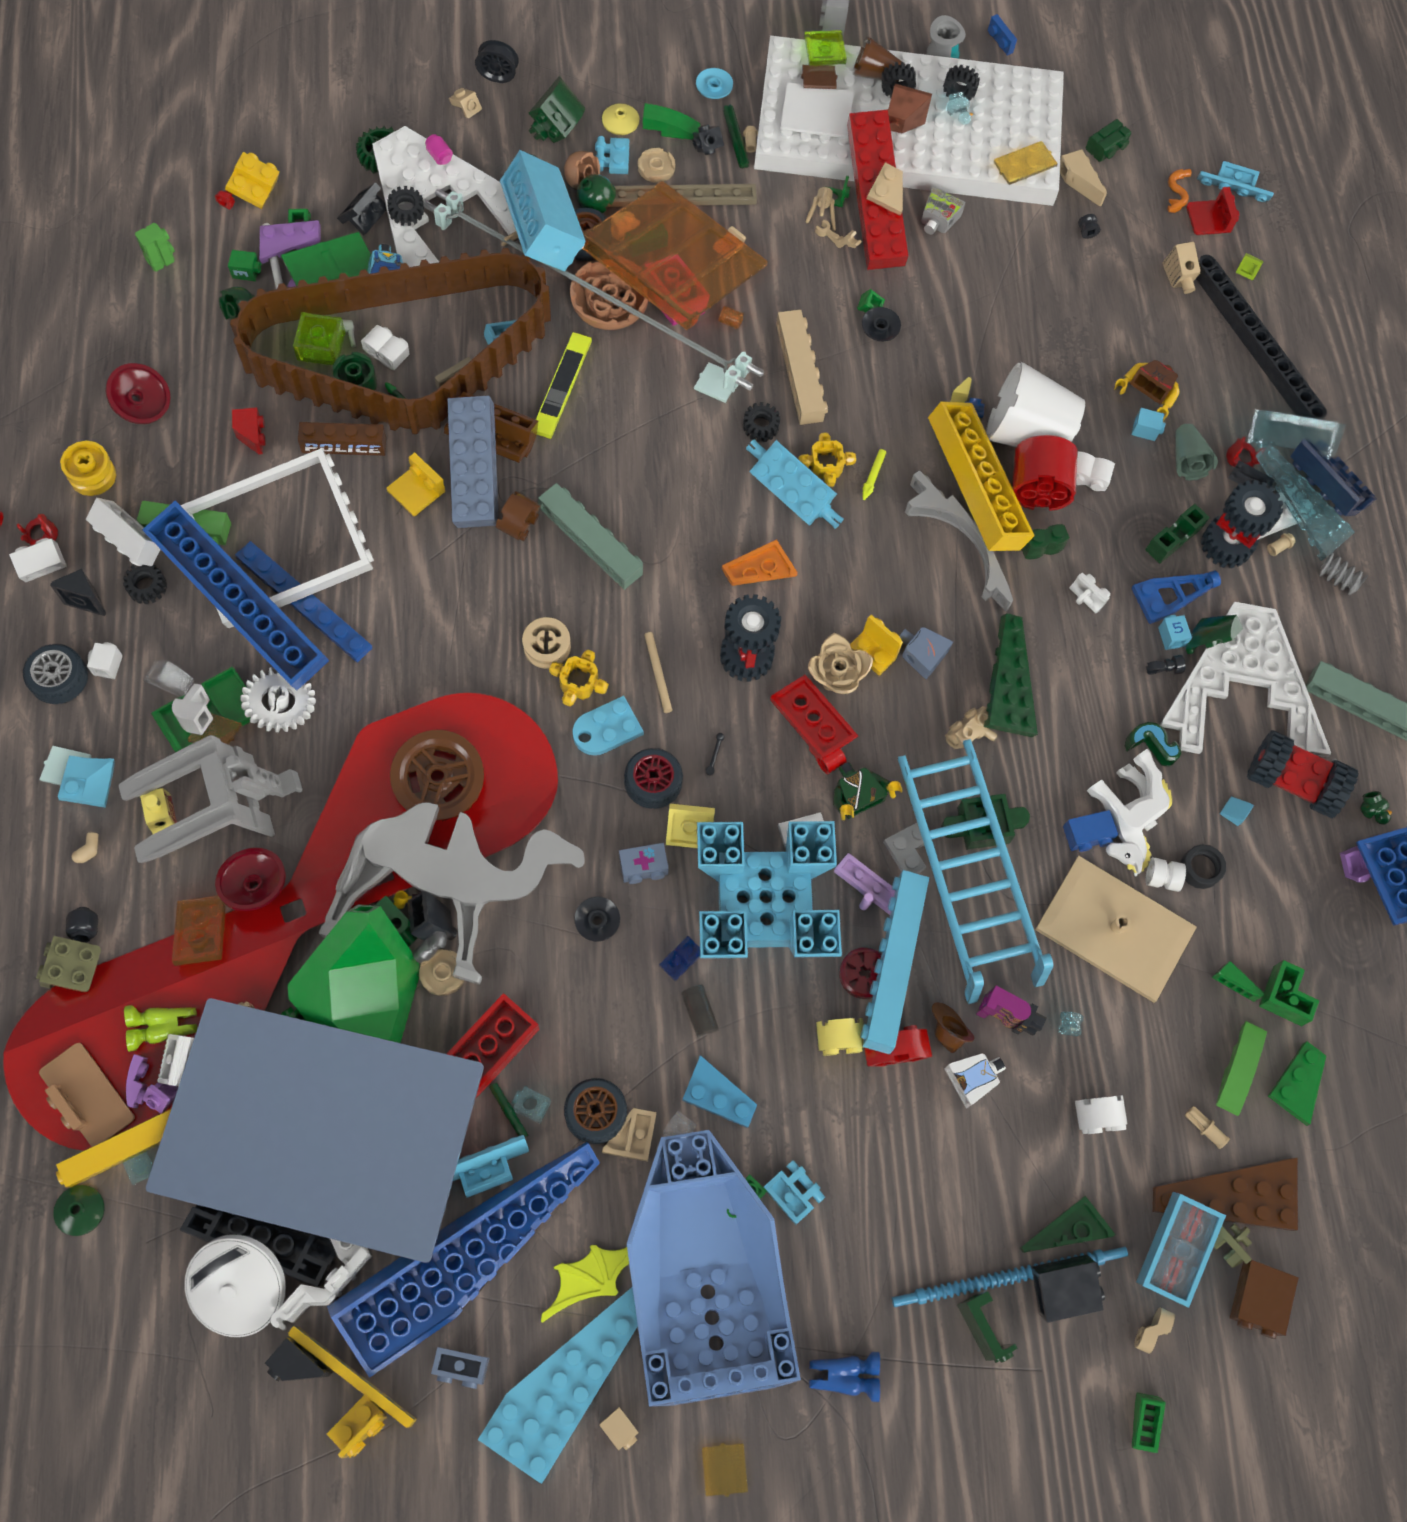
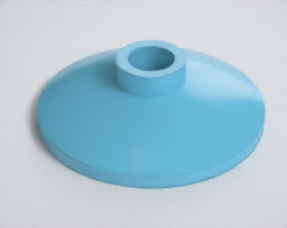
M709 68L703 70L697 76L696 87L703 96L711 99H720L732 91L733 79L729 73L722 69Z

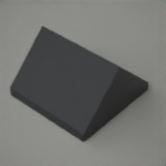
M82 569L51 582L50 586L64 605L102 616L106 615L104 606L94 586Z

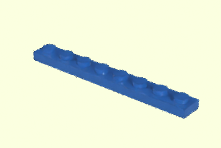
M251 541L235 554L237 560L277 594L301 585ZM313 594L290 603L295 610L357 663L372 649V645Z

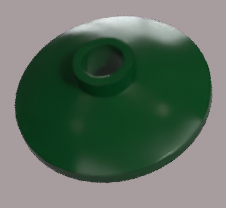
M73 1186L64 1191L55 1203L53 1211L55 1224L67 1235L82 1236L88 1234L99 1225L105 1211L104 1200L101 1194L90 1186ZM79 1205L80 1211L77 1214H73V1207Z

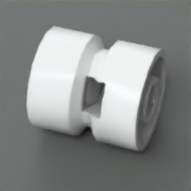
M1152 857L1146 871V885L1157 888L1164 885L1167 890L1179 892L1185 881V864L1174 861L1167 864L1166 860Z

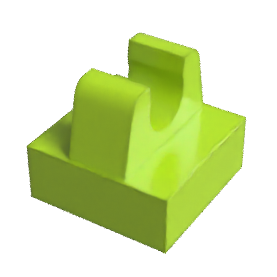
M1246 253L1236 273L1254 280L1264 261Z

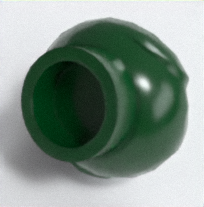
M1379 791L1365 793L1362 796L1363 802L1360 806L1362 814L1368 819L1375 816L1378 824L1385 825L1389 823L1392 812L1387 810L1389 808L1388 800L1382 797Z

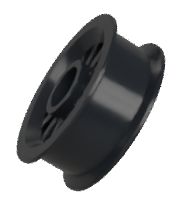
M498 40L483 42L479 46L478 55L475 59L477 71L487 80L497 83L510 82L515 77L516 68L519 63L516 51L508 44Z

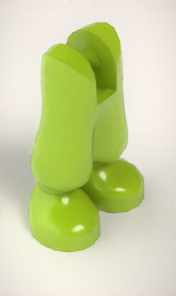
M133 1005L125 1006L124 1017L127 1028L148 1025L147 1029H131L126 1031L128 1051L137 1050L142 1042L147 1041L150 1044L165 1041L168 1039V1034L185 1036L196 1033L198 1029L197 1024L178 1026V1018L196 1016V1008H149L141 1013Z

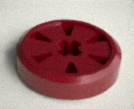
M857 948L845 956L840 965L839 978L843 988L850 995L859 999L873 998V995L870 994L873 980L876 981L878 973H874L877 960H881V953L871 948ZM861 968L865 971H870L869 978L866 979L865 976L861 977L859 975L862 971Z

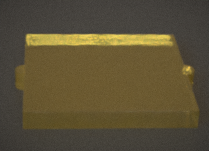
M721 1443L720 1446L702 1448L706 1496L725 1495L729 1497L730 1494L748 1492L744 1444L725 1445Z

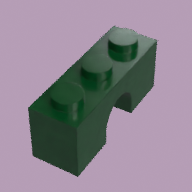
M1193 504L1180 515L1170 528L1165 527L1153 537L1145 550L1161 564L1197 534L1210 517L1196 504Z

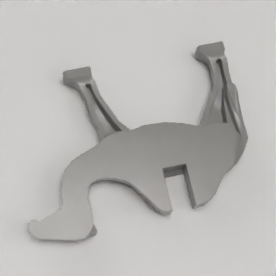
M432 803L418 804L402 815L382 819L367 826L355 838L350 856L338 879L334 900L319 934L326 938L358 898L376 886L391 872L395 871L401 878L420 891H426L438 897L453 899L457 910L459 947L456 956V966L452 975L455 978L480 985L482 976L473 966V950L478 934V917L484 905L489 902L515 900L527 896L539 884L547 865L572 864L576 868H580L585 863L584 853L580 848L567 842L554 832L543 829L529 836L521 865L513 871H503L494 867L482 856L474 835L471 820L462 812L459 813L447 850L430 845L428 841L439 812L438 805Z

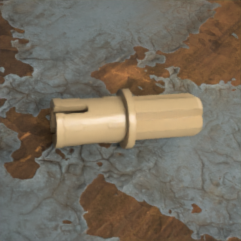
M1193 1106L1186 1112V1118L1200 1130L1201 1135L1207 1136L1217 1148L1221 1149L1228 1143L1230 1138L1214 1125L1215 1122L1213 1120L1210 1121L1196 1107Z

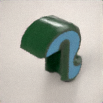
M1146 722L1136 726L1126 738L1124 745L1128 752L1144 742L1161 766H1172L1181 755V748L1178 743L1173 741L1171 744H1168L1165 729L1153 722Z

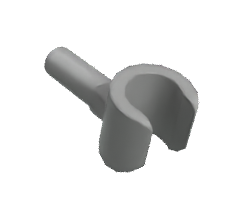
M342 320V331L348 332L351 347L354 348L356 343L353 321Z

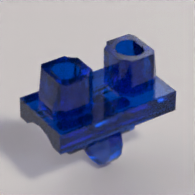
M687 936L659 964V967L676 982L700 958V947Z

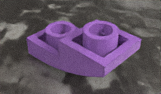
M134 1054L126 1083L127 1105L132 1108H138L139 1104L142 1105L144 1103L143 1097L147 1084L139 1082V1079L145 1076L149 1064H147L148 1058Z

